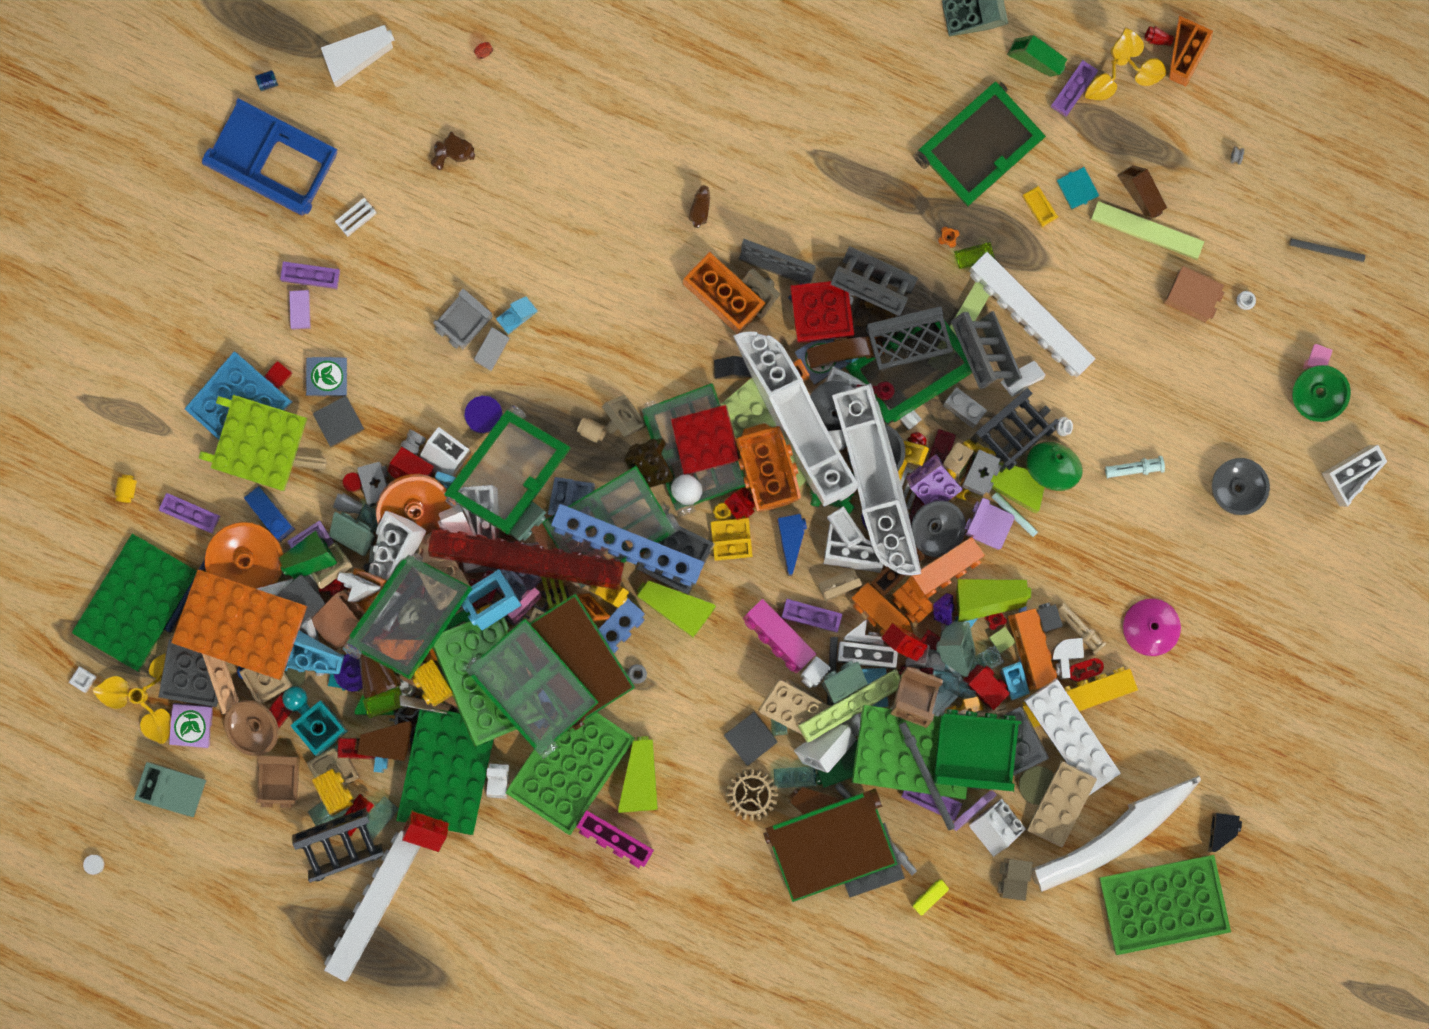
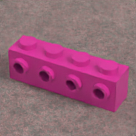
M763 599L742 618L745 621V625L750 630H754L764 644L767 643L772 648L773 654L781 658L790 671H794L797 674L816 655L805 641Z
M586 810L577 826L580 829L579 833L588 839L590 836L597 839L596 844L603 848L609 846L614 849L613 854L620 858L626 856L631 859L629 863L637 868H640V866L645 867L654 852V849Z

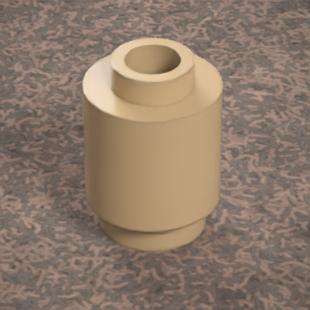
M583 418L577 429L581 436L596 443L599 440L603 441L607 431L604 430V425L590 418Z

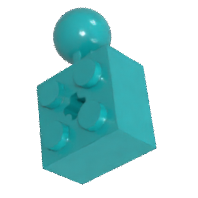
M297 686L290 687L283 694V704L287 709L298 711L301 715L290 726L315 756H319L348 730L324 701L320 700L310 708L307 705L308 697L306 692ZM317 724L323 725L322 732H316L318 729Z

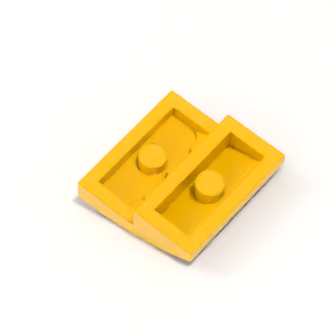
M749 518L710 521L712 542L715 544L713 547L714 561L753 557Z

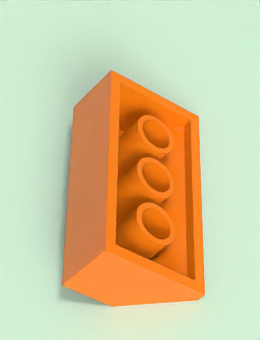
M710 252L683 279V285L736 334L741 333L765 305V302Z

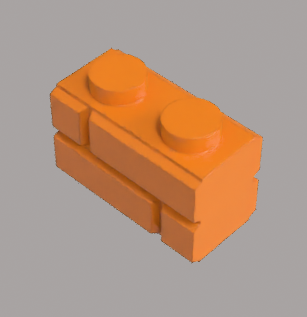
M908 582L892 595L894 598L892 602L897 608L900 609L902 607L907 612L905 616L911 623L916 622L918 624L934 610L933 604L926 596L919 599Z

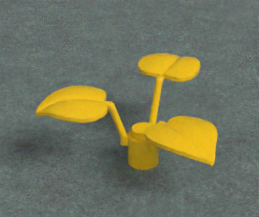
M1125 27L1121 36L1110 50L1113 57L1111 61L1112 77L1106 73L1097 76L1087 87L1084 96L1087 99L1098 101L1112 97L1117 90V84L1114 82L1116 78V64L1123 66L1129 62L1138 71L1134 77L1135 81L1142 86H1150L1162 80L1167 73L1162 61L1153 58L1143 62L1141 68L1137 67L1130 57L1139 56L1144 49V43L1137 33Z
M166 653L155 658L150 664L149 674L156 679L143 688H134L128 693V682L122 677L113 676L93 689L96 697L104 705L113 709L125 707L128 702L127 696L130 702L141 704L150 714L145 715L141 719L140 729L145 737L160 744H164L170 737L171 715L165 709H158L154 712L145 702L148 698L146 690L159 681L161 682Z

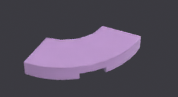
M993 790L982 796L954 822L955 831L965 825L997 796Z

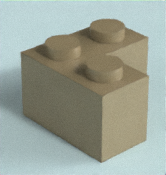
M1004 858V862L1000 864V874H1003L1002 882L999 881L997 891L1000 893L1001 898L1026 901L1028 881L1031 882L1033 862Z

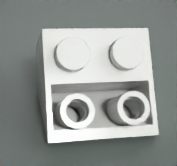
M438 427L427 441L419 457L434 466L433 472L435 474L441 472L454 476L469 457L471 451Z
M1003 799L996 802L969 825L993 857L1007 848L1026 830Z

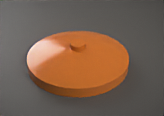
M422 474L405 475L389 483L381 492L376 504V519L379 525L385 511H389L412 520L426 530L424 537L435 529L443 537L446 531L442 532L439 527V513L452 508L453 502L450 497L444 495L447 489L438 480Z
M236 522L220 529L210 540L205 553V569L207 573L257 589L275 584L282 573L280 569L282 564L279 557L283 555L280 543L267 528L252 522Z

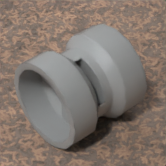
M410 429L406 440L402 441L400 446L417 455L420 445L424 444L426 438Z

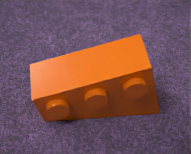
M1179 16L1170 69V80L1187 87L1212 40L1213 30Z
M868 582L851 598L854 603L853 608L859 614L864 613L867 617L866 620L873 627L876 626L882 635L885 634L892 623L912 633L914 632L908 619Z

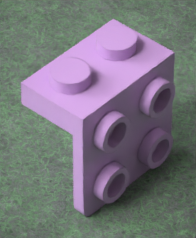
M982 498L980 502L976 501L972 511L975 514L966 523L964 529H967L965 535L999 550L1004 544L1015 517L1013 514L989 504V500Z

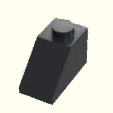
M1222 813L1212 814L1208 852H1217L1238 836V832L1242 828V821L1239 820L1240 816Z

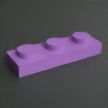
M1082 60L1051 105V108L1067 117L1098 70Z
M283 262L280 281L338 289L340 270Z
M166 493L159 508V511L212 534L220 519L219 515Z
M786 599L782 618L838 633L842 614Z
M903 791L902 798L941 815L931 794ZM941 796L952 821L955 822L962 803L949 797Z

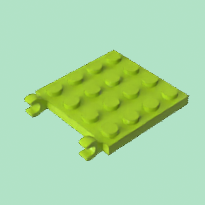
M233 395L232 400L218 396L216 404L229 407L215 455L201 451L199 459L212 462V469L285 491L307 418Z

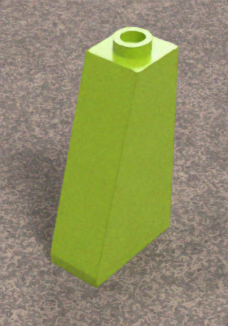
M1014 466L1010 471L1005 469L1002 473L999 471L997 476L993 475L991 479L993 486L991 489L1033 513L1039 512L1045 487L1038 484L1031 477L1028 469ZM985 470L979 472L981 478L987 476L985 475Z
M958 579L956 587L958 622H965L1026 607L1027 600L1031 599V587H1028L1027 580Z
M648 581L646 584L643 582L637 590L639 593L637 597L691 638L695 637L716 608L712 603L652 581Z
M649 736L637 737V741H633L618 808L619 813L658 810L653 739L649 740Z

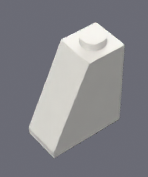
M839 724L811 742L803 743L794 752L802 764L828 773L857 739L853 735V730L850 726Z

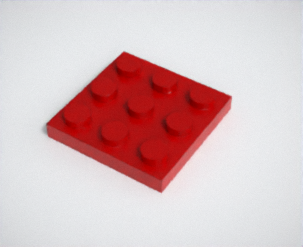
M832 281L791 285L790 291L797 343L854 337L849 293L831 285Z
M727 405L671 419L684 475L735 463L740 459Z

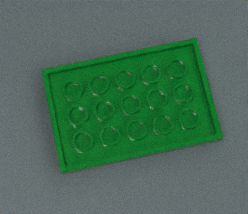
M132 533L72 631V634L140 672L194 579L197 570Z
M420 709L396 821L406 823L413 811L449 823L448 831L473 835L493 740L474 747L460 713L440 710L447 712L445 714Z

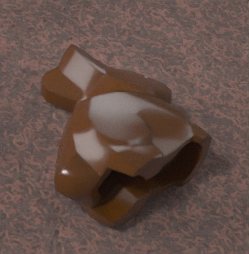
M450 131L443 143L440 141L435 143L434 152L436 155L432 159L431 165L438 170H442L447 157L455 162H465L468 159L474 160V147H472L470 142L455 136Z
M706 185L699 187L690 209L689 220L693 222L695 228H699L701 224L707 223L710 190Z

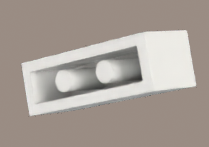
M840 641L837 662L848 663L852 660L853 663L858 661L860 665L895 669L898 652L891 647Z

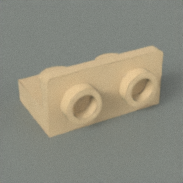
M854 570L819 583L825 601L862 586L860 578H857Z

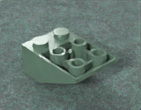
M942 0L949 36L990 30L1008 24L1004 0Z
M532 501L509 534L516 541H525L533 533L531 529L534 526H539L546 519L544 517L546 512Z
M343 511L341 514L334 513L329 537L365 557L376 539L373 535L374 531L369 526L360 521L357 523L355 519Z
M851 660L840 668V672L836 673L834 670L823 678L822 686L833 704L868 684L858 661L853 663Z
M146 762L134 800L194 818L207 780L152 762Z

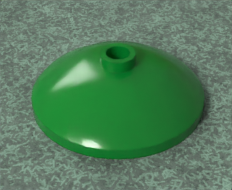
M1317 365L1306 369L1298 376L1292 390L1293 403L1298 412L1305 418L1315 422H1326L1338 417L1348 406L1351 397L1350 384L1345 375L1338 369L1328 365ZM1318 388H1322V392L1320 394L1316 393V390Z
M1055 442L1039 443L1030 450L1027 456L1026 465L1031 477L1047 489L1054 491L1069 490L1075 487L1082 477L1083 468L1080 459L1071 449Z

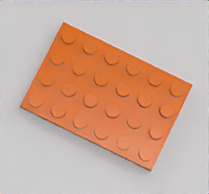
M197 570L171 643L281 680L307 606Z

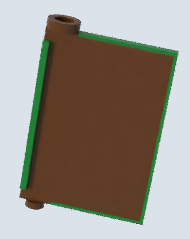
M574 594L530 622L531 626L599 702L571 727L574 730L585 725L583 722L585 719L636 688L577 594ZM517 623L516 625H514L513 627H511L510 629H508L507 632L509 633V632H510L513 628H515L519 623ZM525 633L513 642L522 657L536 673L550 662ZM560 672L546 683L571 713L585 702ZM542 687L562 720L568 717V714Z
M876 788L765 828L767 831L763 833L767 844L771 843L792 902L897 865L878 812V808L883 806Z

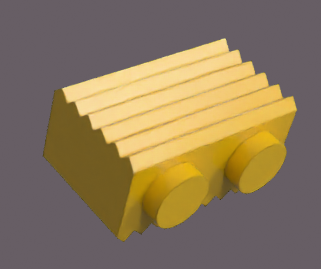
M433 660L420 666L414 673L412 680L417 688L422 687L425 692L422 696L427 704L431 703L435 707L452 696L453 692Z
M330 769L312 779L322 802L331 816L353 805L351 802L353 795L348 788H344L342 783L345 780L340 772Z

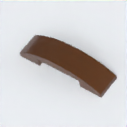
M869 337L839 340L807 349L810 369L828 366L832 362L866 357V359L875 357ZM874 337L876 344L883 347L882 338Z

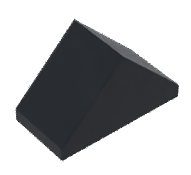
M730 356L714 360L715 379L752 378L743 357Z

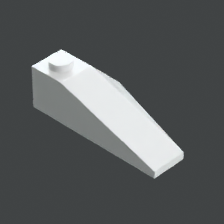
M385 511L377 527L376 534H378L376 545L373 547L375 554L373 563L370 564L369 573L388 580L402 559L407 560L409 556L411 557L414 554L426 530L412 520Z

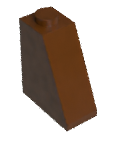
M1132 165L1117 175L1144 216L1156 218L1167 208L1148 169Z
M403 722L361 734L355 744V750H358L357 754L406 762L412 723Z
M801 787L800 790L795 788L789 795L791 798L789 803L802 814L842 800Z

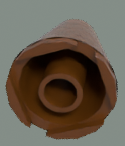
M372 642L366 644L369 647L381 652L379 647L377 645H373ZM358 652L365 699L402 686L393 670Z

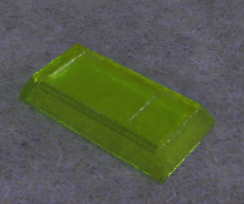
M991 242L954 251L959 270L973 266L986 252L995 259Z
M400 687L363 700L369 719L403 707V705H400L399 695H402Z

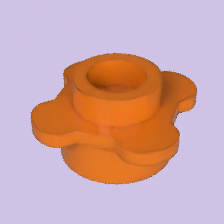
M943 227L941 229L942 235L938 239L939 244L949 245L950 248L955 247L959 231Z

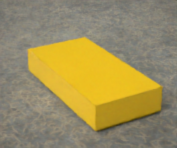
M1039 185L1022 195L1041 228L1058 219V215Z

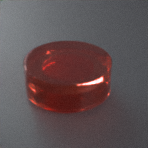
M489 42L481 43L474 49L477 59H483L493 52V47Z

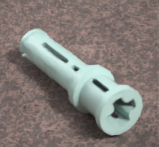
M1163 456L1148 460L1143 458L1141 462L1105 466L1107 479L1138 473L1148 475L1151 472H1165Z

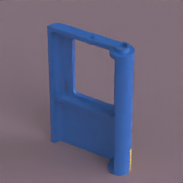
M238 98L236 106L214 147L209 148L204 154L202 164L303 216L311 211V203L334 162L338 150ZM277 142H281L321 163V168L306 195H300L261 174V170Z

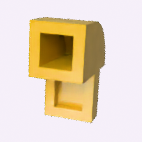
M605 576L596 579L589 588V591L616 608H619L626 602L629 591Z

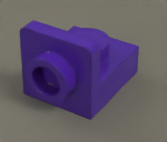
M946 593L933 604L934 620L950 625L952 624V612L954 611L953 595Z

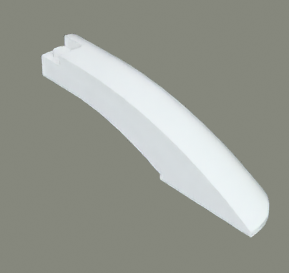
M742 332L734 335V340L776 426H780L786 445L790 444L792 456L814 494H817L823 506L849 497L858 488V483L832 440L804 385L802 377L784 347L773 337L758 334L757 332Z
M867 384L836 393L832 397L848 448L855 479L858 483L862 512L874 552L886 567L891 568L897 573L904 575L921 574L900 478L872 385Z
M1200 776L1128 804L1129 809L1100 835L1062 857L1032 868L1031 875L1035 884L1043 892L1089 873L1122 855L1152 833L1182 804L1201 781Z

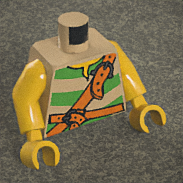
M968 439L962 444L959 442L955 444L944 461L943 466L961 486L979 450L988 454L993 453L996 455V453L987 447L984 448L979 443L975 445ZM962 488V491L956 497L966 501L964 494L971 495V492Z

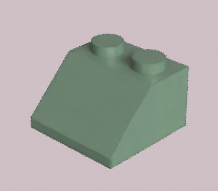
M952 622L950 625H945L944 630L941 631L940 642H937V653H940L942 662L963 676H968L976 650L970 623Z

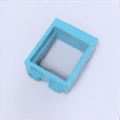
M500 569L473 585L471 592L462 603L464 610L471 614L468 616L474 626L478 625L481 630H484L521 606L520 601ZM500 586L506 597L477 614L472 603Z

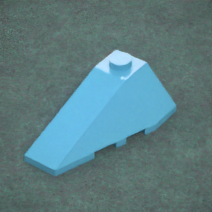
M299 630L284 671L291 668L298 670V672L308 670L315 671L316 673L339 674L344 656Z

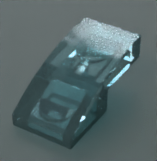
M385 796L369 814L370 823L366 824L372 841L399 809Z

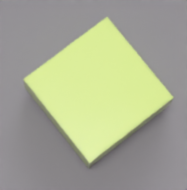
M1006 627L989 637L999 653H1002L1016 643Z

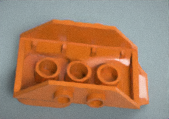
M763 423L743 429L741 437L735 438L741 457L738 459L740 469L745 470L746 477H743L746 489L750 488L756 510H772L801 499L796 474H798L797 465L791 461L792 449L790 444L786 445L780 426L771 427Z

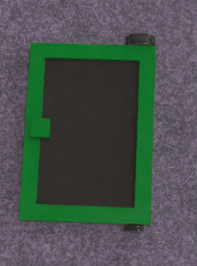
M995 81L913 154V158L923 169L930 165L967 207L1046 137L1006 93L1008 89L1002 82L998 84Z
M940 322L931 323L928 329L938 334L941 330ZM946 322L945 326L952 346V353L878 370L875 357L868 359L861 357L846 366L850 375L865 384L877 386L881 382H889L893 385L895 392L892 398L888 400L876 398L883 421L887 425L898 421L972 374L958 337ZM915 327L910 333L920 338L924 330ZM899 332L892 338L902 343L906 335ZM926 332L922 340L932 345L936 337ZM908 336L904 345L914 349L918 341ZM938 338L934 347L939 350L946 349V343ZM889 341L885 349L895 354L899 346ZM919 343L915 351L920 354H926L929 348ZM901 347L897 356L906 359L911 352ZM886 353L885 356H880L882 364L889 363L893 358Z

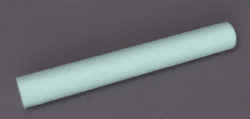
M996 492L992 496L1006 512L1014 515V520L1032 537L1038 533L1001 495Z

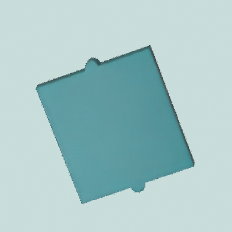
M1085 167L1075 172H1069L1068 175L1057 180L1071 210L1082 204L1086 205L1089 201L1099 197Z

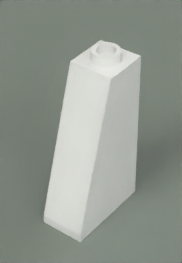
M385 25L321 47L335 87L345 83L393 48L391 42L395 40L391 30L387 31Z

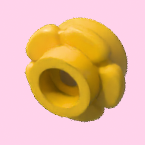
M720 502L714 507L713 513L717 520H728L731 517V511L724 502Z

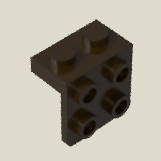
M653 438L640 445L638 443L634 444L629 448L624 458L629 469L637 466L649 488L671 482L674 478L661 454L666 445L664 438Z

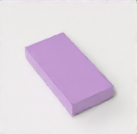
M309 290L289 291L291 329H311Z

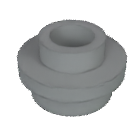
M636 664L629 668L628 676L634 684H640L645 681L647 672L642 665ZM635 671L641 672V676L639 678L634 677L633 674Z

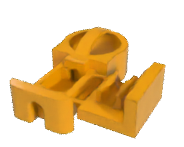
M978 697L962 700L963 704L960 705V708H956V706L945 708V711L947 709L958 710V714H966V711L977 712L984 710L982 700H979Z

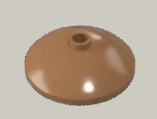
M250 700L240 701L234 704L226 713L224 720L226 735L231 744L240 752L250 756H261L268 753L276 745L279 734L277 722L272 713L262 704Z

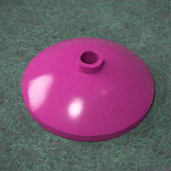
M1144 599L1135 603L1127 611L1123 620V634L1127 643L1133 650L1145 656H1159L1167 653L1176 645L1180 637L1181 623L1178 614L1168 603L1159 599ZM1152 623L1157 624L1156 630L1151 628Z

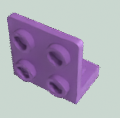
M936 454L927 460L923 466L918 467L906 476L910 489L925 505L937 500L949 501L962 491V487L944 468L941 459Z

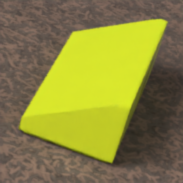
M938 879L912 904V907L922 916L949 888L942 879Z

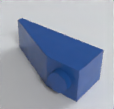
M259 486L244 497L264 525L280 542L296 530Z
M801 514L781 517L777 520L788 576L793 575L804 530L807 529L806 520L801 518Z

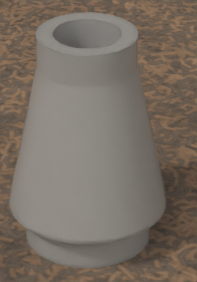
M338 493L333 508H336L337 511L360 514L363 503L344 493L343 495Z

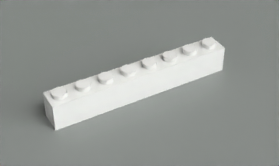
M988 252L970 268V277L975 282H980L984 286V291L990 296L993 295L998 300V305L1011 313L1010 316L1017 323L1021 322L1025 326L1024 330L1030 336L1034 335L1038 339V344L1043 349H1048L1052 353V358L1058 363L1061 362L1069 375L1078 377L1095 360Z
M403 830L400 833L396 832L391 840L393 845L390 851L387 849L381 859L384 861L382 866L375 869L372 875L374 878L372 884H368L362 893L365 896L364 899L356 904L353 910L355 913L353 919H348L343 928L345 930L343 937L339 936L334 944L335 952L333 955L329 954L324 963L326 965L324 971L344 982L348 981L421 847L402 841Z

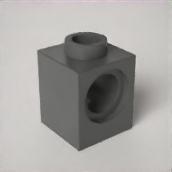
M1049 602L1039 605V609L1036 611L1039 613L1040 625L1044 632L1063 627L1056 604L1050 605Z

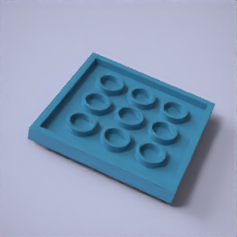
M234 351L186 406L185 410L216 438L220 439L229 407L216 404L218 396L232 400L233 395L284 411L292 401Z

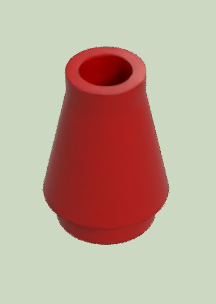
M1149 26L1144 40L1148 41V44L1170 47L1174 36L1156 26Z

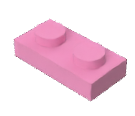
M535 587L523 594L520 607L507 614L509 620L514 624L542 597Z

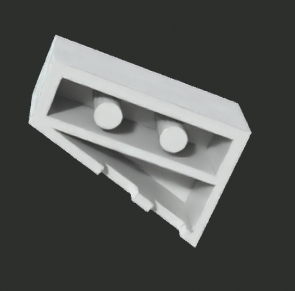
M830 523L823 564L877 573L881 572L883 563L874 552L871 541L864 539L852 548L847 549Z

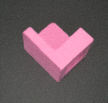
M1318 344L1313 345L1310 357L1305 361L1303 368L1308 369L1317 365H1328L1333 350Z

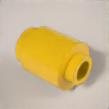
M122 474V478H117L114 494L116 496L115 501L131 503V500L134 499L137 481L133 480L134 476Z

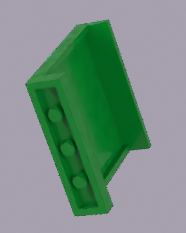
M947 709L946 712H941L934 783L1014 792L1013 772L1018 725L1021 724V721L1017 720L1016 716L1004 715V718H997V714L993 713L977 716L978 712L966 711V714H958V710Z

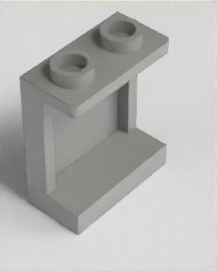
M462 289L458 293L459 297L433 324L435 326L434 330L442 337L446 335L450 339L448 342L454 348L460 347L464 350L491 320L493 315L466 290Z

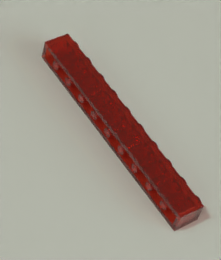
M445 528L432 529L428 547L429 557L619 591L624 573V563L619 559L611 558L606 560L597 555L583 556L580 552L566 553L558 548L549 550L541 545H533L532 547L518 541L510 543L502 538H495V540L487 539L484 535L470 536L462 531L453 533Z

